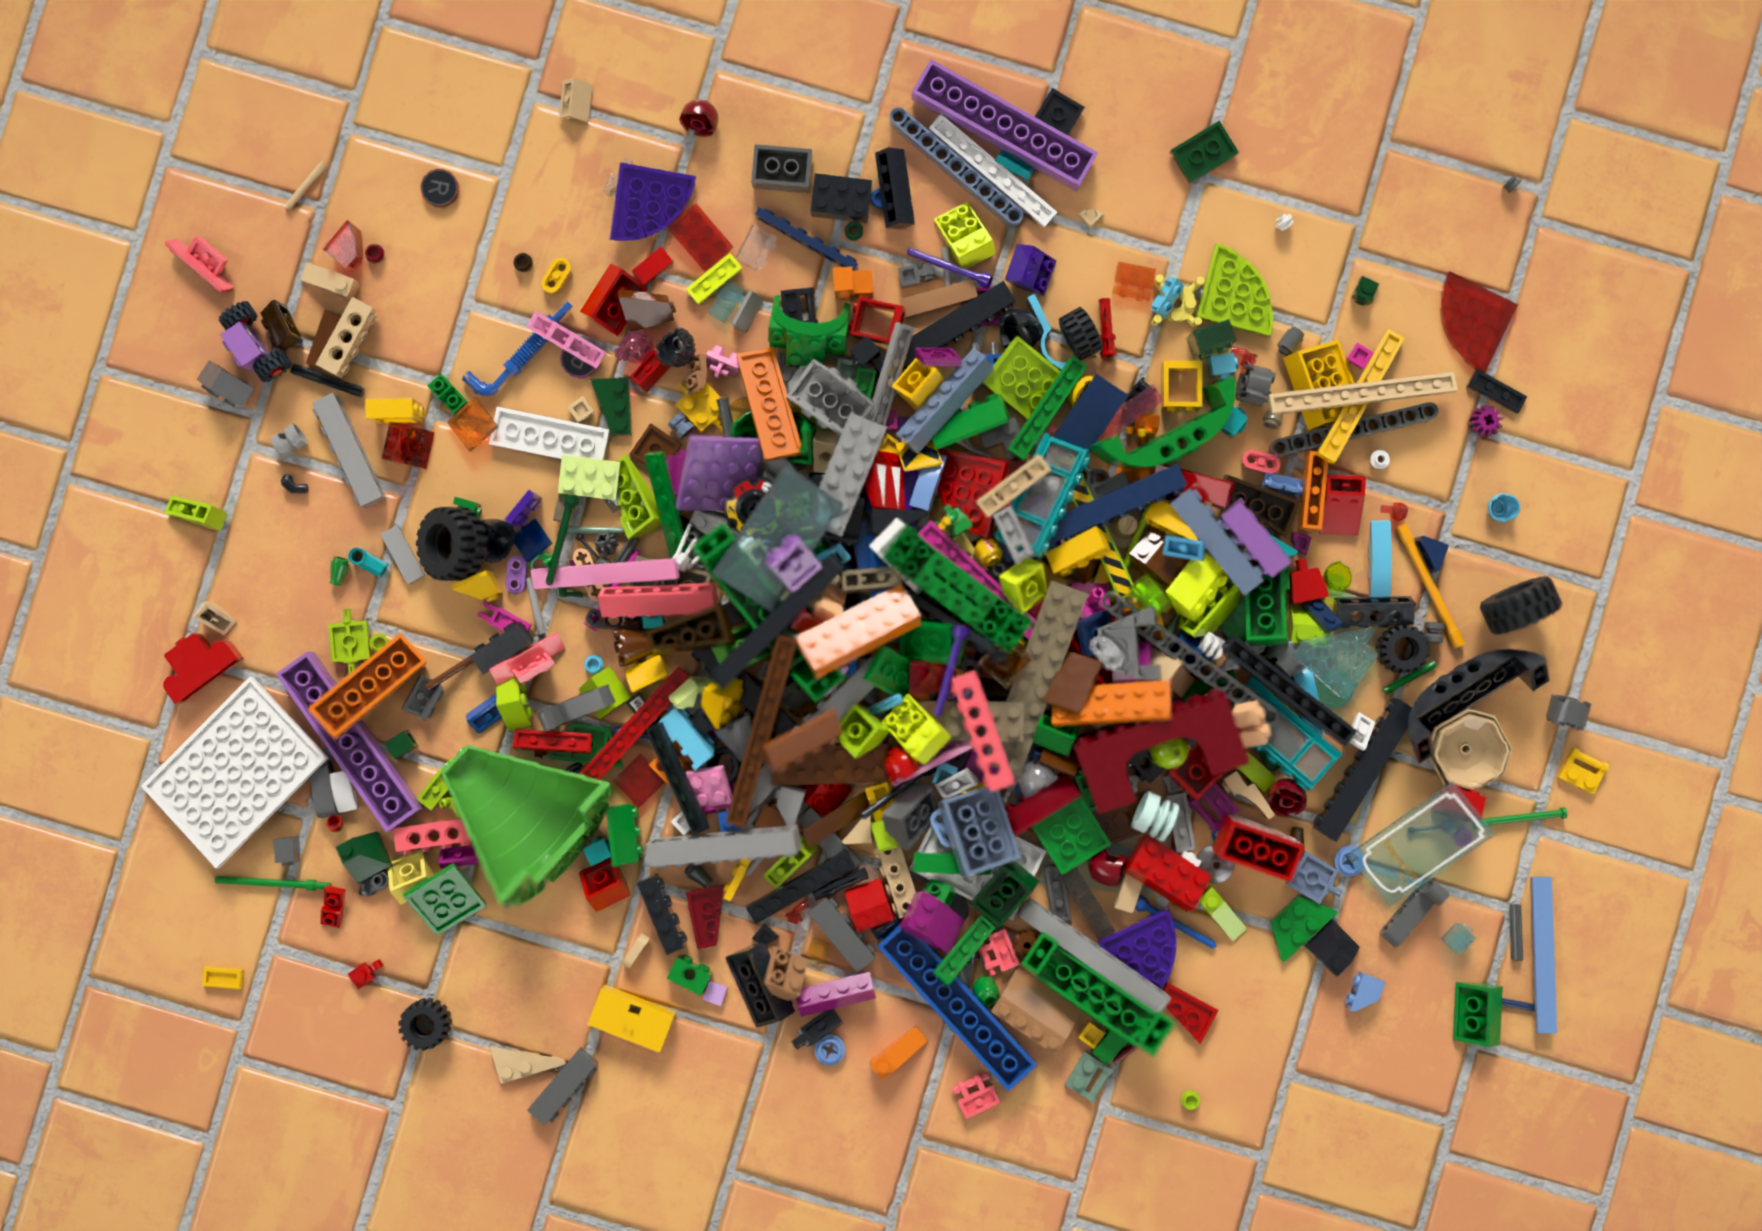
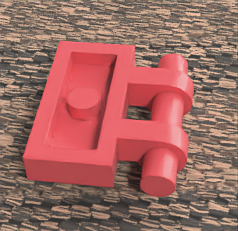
M1005 928L991 933L988 936L990 942L986 944L983 942L977 950L978 954H981L984 962L983 967L987 970L989 976L996 974L994 967L1000 965L1002 972L1020 965ZM993 949L996 959H990L988 950Z
M987 1071L982 1074L973 1075L974 1078L965 1082L960 1081L957 1086L952 1087L954 1095L962 1092L964 1096L958 1099L957 1102L965 1119L1001 1103L993 1084L985 1086L983 1083L990 1079ZM978 1085L979 1090L969 1094L967 1089Z

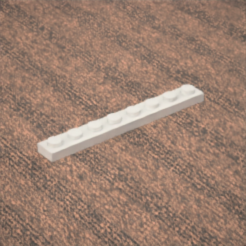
M942 114L929 127V131L1043 228L1057 214V211L1005 167L995 162L992 156Z

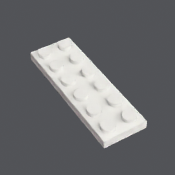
M497 407L489 444L562 459V455L604 460L610 430Z

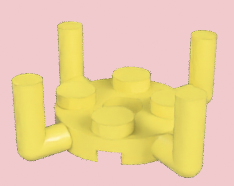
M1161 274L1157 275L1153 281V284L1159 291L1164 285L1162 283L1164 277ZM1198 277L1189 287L1184 285L1181 295L1177 298L1181 302V307H1173L1165 319L1160 314L1156 315L1151 320V324L1157 326L1163 320L1168 322H1183L1186 320L1193 328H1198L1202 323V319L1192 316L1196 306L1193 293L1204 283V278Z

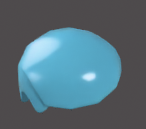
M1497 494L1488 502V514L1493 520L1504 523L1514 520L1520 512V502L1510 494Z

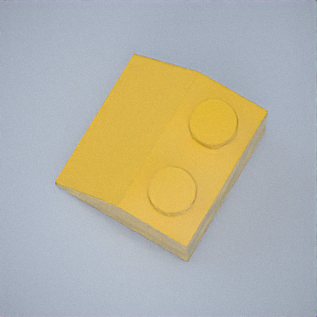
M654 653L645 657L646 661L641 664L637 661L628 665L629 669L625 671L632 692H638L671 675L662 655Z

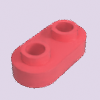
M1248 450L1241 458L1242 465L1246 469L1262 473H1275L1279 470L1281 464L1280 459L1276 455L1257 450ZM1248 457H1252L1254 462L1249 463ZM1267 461H1270L1272 463L1271 468L1267 467Z

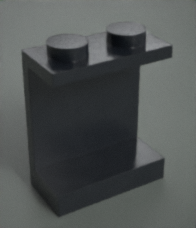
M858 496L842 537L825 530L821 536L822 540L826 542L842 541L841 544L847 546L857 544L866 496Z

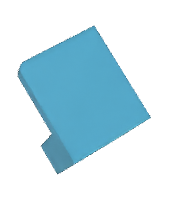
M945 762L938 765L931 782L936 784L956 774L958 768Z

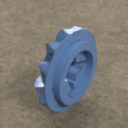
M1343 846L1336 852L1333 859L1335 868L1345 876L1358 875L1364 868V854L1355 846ZM1346 855L1350 858L1354 857V860L1351 861L1352 867L1349 864H1343L1347 860Z
M828 1034L816 1042L814 1048L815 1056L824 1065H836L845 1055V1045L842 1039L836 1035ZM833 1042V1049L836 1052H831L828 1055V1057H826L827 1050L824 1049V1047H829L830 1044Z

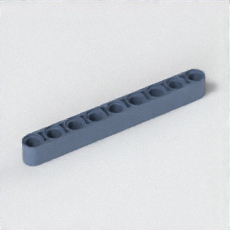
M897 107L891 111L890 125L894 130L1010 228H1016L1021 224L1023 213L1018 206L904 109ZM899 115L903 117V120L896 122L893 118ZM915 128L918 132L910 134L908 129ZM929 140L932 142V145L925 147L922 142ZM943 152L947 157L939 159L936 155ZM955 164L959 165L961 167V170L957 172L953 171L951 169V166ZM967 177H973L975 179V183L969 184L966 182L965 179ZM986 189L990 192V195L982 196L980 191ZM998 201L1002 202L1004 204V207L998 209L995 207L994 203ZM1016 214L1019 219L1012 221L1009 219V215Z

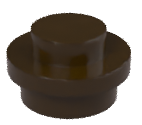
M520 253L515 256L513 264L519 272H527L532 268L533 260L530 255Z

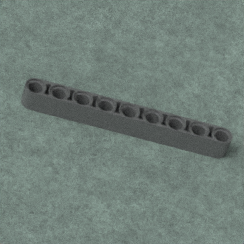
M1427 402L1361 418L1355 426L1357 429L1356 435L1351 434L1348 441L1427 422L1438 415V406L1435 403ZM1425 407L1430 410V412H1431L1430 416H1426V415H1425V413H1424V408H1425ZM1406 412H1409L1412 415L1411 421H1408L1406 419ZM1388 416L1394 421L1392 426L1387 423ZM1369 421H1372L1375 424L1374 430H1371L1368 427ZM1332 426L1279 438L1269 445L1268 451L1279 458L1320 448ZM1313 434L1319 436V444L1313 442ZM1294 439L1300 440L1301 448L1294 446ZM1276 443L1282 445V453L1275 450Z

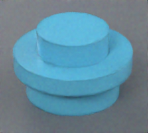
M591 655L585 660L584 667L588 673L598 674L602 671L604 662L601 657Z

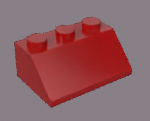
M610 263L580 312L593 322L618 336L627 323L619 301L618 290L646 292L648 288L622 268Z

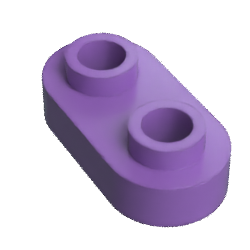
M513 556L507 563L506 589L513 594H520L526 588L528 563L521 556ZM515 562L520 563V566L517 569L514 568ZM513 581L518 582V586L516 588L512 586Z

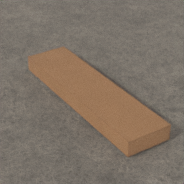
M970 279L902 298L900 303L906 309L904 316L906 319L970 301L976 298L978 294L974 280Z

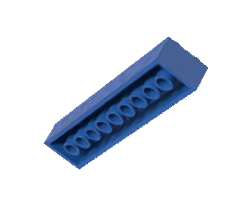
M900 922L877 943V947L1009 1092L1037 1066L1036 1061L995 1015L976 998L973 991L958 975L946 986L932 973L943 958L931 945L899 928Z

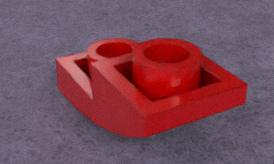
M328 885L325 887L320 924L340 928L346 889Z

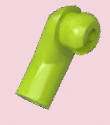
M446 796L440 799L439 806L441 808L453 810L456 819L462 818L452 797Z

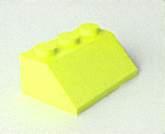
M1205 552L1204 561L1190 560L1167 589L1166 593L1177 614L1196 621L1229 578L1219 563Z

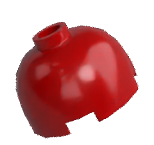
M899 746L889 751L890 756L887 757L884 764L885 772L891 783H896V779L900 777L903 780L910 777L919 770V764L924 765L913 758L905 748L900 749Z

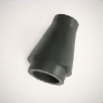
M690 863L684 870L687 878L702 885L704 888H707L713 880L701 864L693 865V863Z

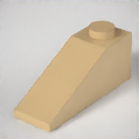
M306 263L300 278L305 283L348 300L356 297L361 285L350 277L310 263Z

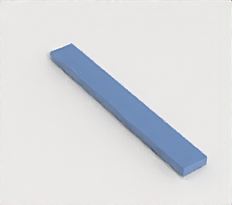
M1530 877L1535 1032L1557 1033L1552 877Z

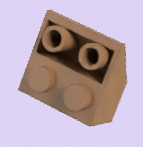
M774 946L764 982L771 994L787 1001L799 997L808 960Z

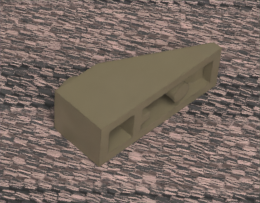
M894 567L841 571L843 594L868 592L902 585L901 573Z

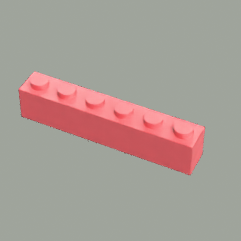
M716 583L602 587L598 595L601 616L617 618L619 616H627L629 618L636 616L653 617L656 615L673 616L675 614L689 616L719 604Z

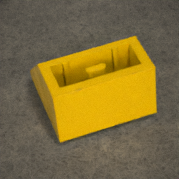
M735 677L723 690L712 681L703 689L701 706L716 729L719 730L723 725L728 724L730 719L737 716L740 712L741 705L739 703L743 695V680Z

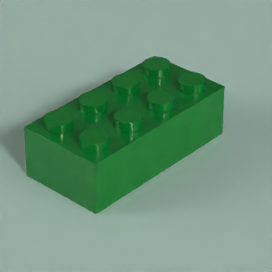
M1283 568L1273 577L1270 574H1264V580L1245 595L1246 640L1249 646L1289 644L1286 569Z

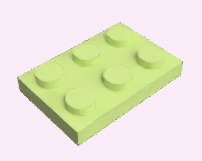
M562 455L558 493L616 500L620 462Z

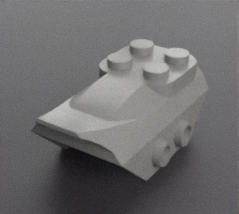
M813 359L809 365L800 366L787 384L789 393L786 397L801 407L802 410L800 412L808 418L811 416L817 419L816 423L824 429L829 427L841 436L850 413L868 419L875 403L856 388L857 384L849 378L844 380L840 377L842 374L833 367L830 370Z

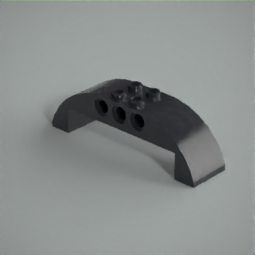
M1494 650L1475 656L1465 663L1456 666L1454 670L1446 675L1440 676L1418 696L1410 711L1408 730L1417 763L1420 764L1435 754L1430 732L1437 725L1470 708L1517 677L1532 691L1549 682L1546 658L1526 650Z

